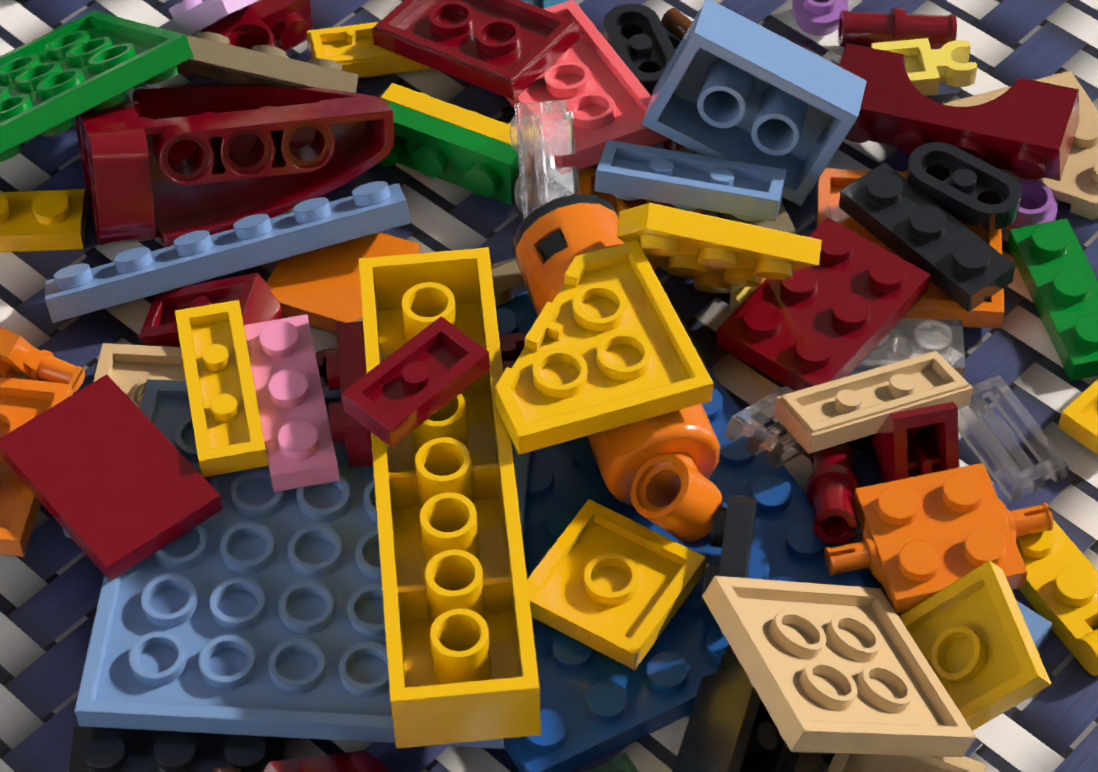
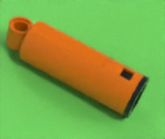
M573 194L560 197L536 208L520 223L512 239L513 256L537 316H539L547 301L552 303L564 284V274L575 256L624 243L617 238L619 215L610 202L596 195ZM702 404L586 436L604 483L616 500L633 506L639 514L682 542H694L705 537L711 531L713 514L723 507L721 492L709 480L719 462L720 444Z

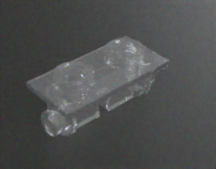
M566 100L514 103L515 116L510 124V139L514 150L518 152L520 177L517 178L515 183V201L519 211L523 213V220L536 208L553 199L579 194L577 166L555 168V156L576 154L573 111L567 112Z

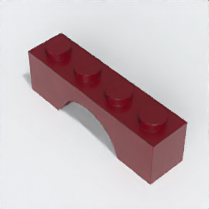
M850 43L846 44L839 67L867 82L859 116L844 139L855 143L872 141L896 146L899 150L911 154L917 147L923 144L943 142L956 146L996 168L1012 171L1014 174L1025 179L1037 180L1047 178L1057 181L1061 180L1079 125V89L1019 78L1005 93L989 102L967 107L949 106L929 99L916 89L908 77L904 54Z

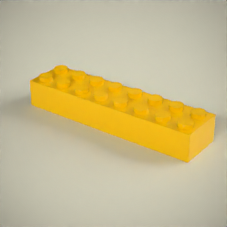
M489 247L358 258L367 373L440 316L489 351L490 370L392 448L371 432L390 701L396 749L541 735L539 680L511 437L495 405V386L503 374Z

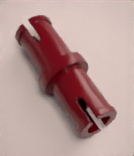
M892 8L890 13L848 12V10H841L839 15V47H845L847 43L871 47V43L928 38L931 49H941L946 43L955 41L957 36L955 14H906L904 8Z
M847 442L810 453L812 473L807 480L806 490L808 501L814 508L813 530L816 537L822 542L833 545L849 541L855 534L853 528H857L854 512L855 489L860 487L856 474L852 472V450Z

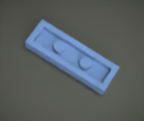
M607 140L596 169L594 191L613 194L619 199L629 201L645 199L668 203L687 211L703 209L727 213L745 221L762 219L776 222L787 170Z

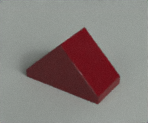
M954 402L890 413L871 440L882 483L959 468L958 407Z

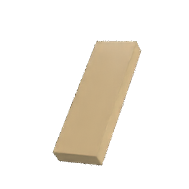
M933 351L777 396L773 415L806 452L810 454L876 434L890 413L954 402L958 408L968 406L973 387L937 351Z

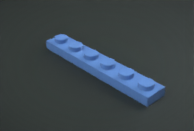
M384 181L370 182L355 188L352 191L353 196L329 202L327 198H313L295 205L292 213L274 218H269L267 214L251 215L235 222L233 225L234 229L210 235L209 231L205 230L190 232L175 239L173 246L150 252L148 247L132 248L119 253L114 257V262L94 268H90L89 264L85 263L71 265L57 271L54 274V279L45 281V302L52 323L410 224L412 220L406 198L399 183L388 186V183Z

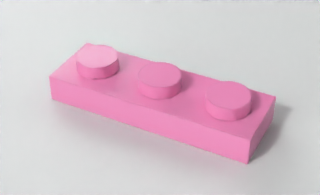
M308 315L244 325L273 492L339 481L338 464L331 437Z

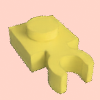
M928 38L871 43V48L904 54L908 77L916 89L925 96L937 95L939 82H944L953 87H968L975 84L977 64L976 62H969L971 49L969 41L955 40L946 43L941 49L932 50Z

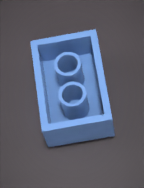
M705 0L657 82L641 124L702 156L786 169L782 197L801 206L857 120L867 81L712 0Z

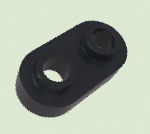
M641 4L619 5L606 14L603 22V37L652 96L657 82L675 53L674 47L659 16L654 10Z
M926 143L917 147L911 153L906 179L954 217L983 230L1003 229L1016 220L1019 213L1022 190L1017 180L1008 173L948 143Z
M730 494L728 507L719 508L713 514L710 547L722 548L720 563L707 562L703 594L714 576L749 577L757 497Z

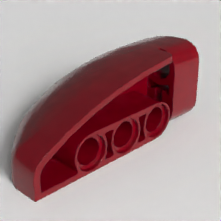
M247 83L138 87L133 91L132 102L129 95H127L124 101L104 110H93L91 108L75 116L85 185L100 246L154 240L157 237H160L164 245H174L175 239L190 232L205 230L209 231L210 235L234 229L233 225L235 222L251 215L267 214L269 218H273L292 210L300 202L319 198L353 180L387 157L394 143L393 109L386 100L370 95L314 87Z

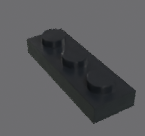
M885 162L840 190V209L902 259L929 273V281L967 312H970L1013 282L1016 265Z
M74 727L69 772H214V768L242 769V772H264L269 762L286 759L287 737Z

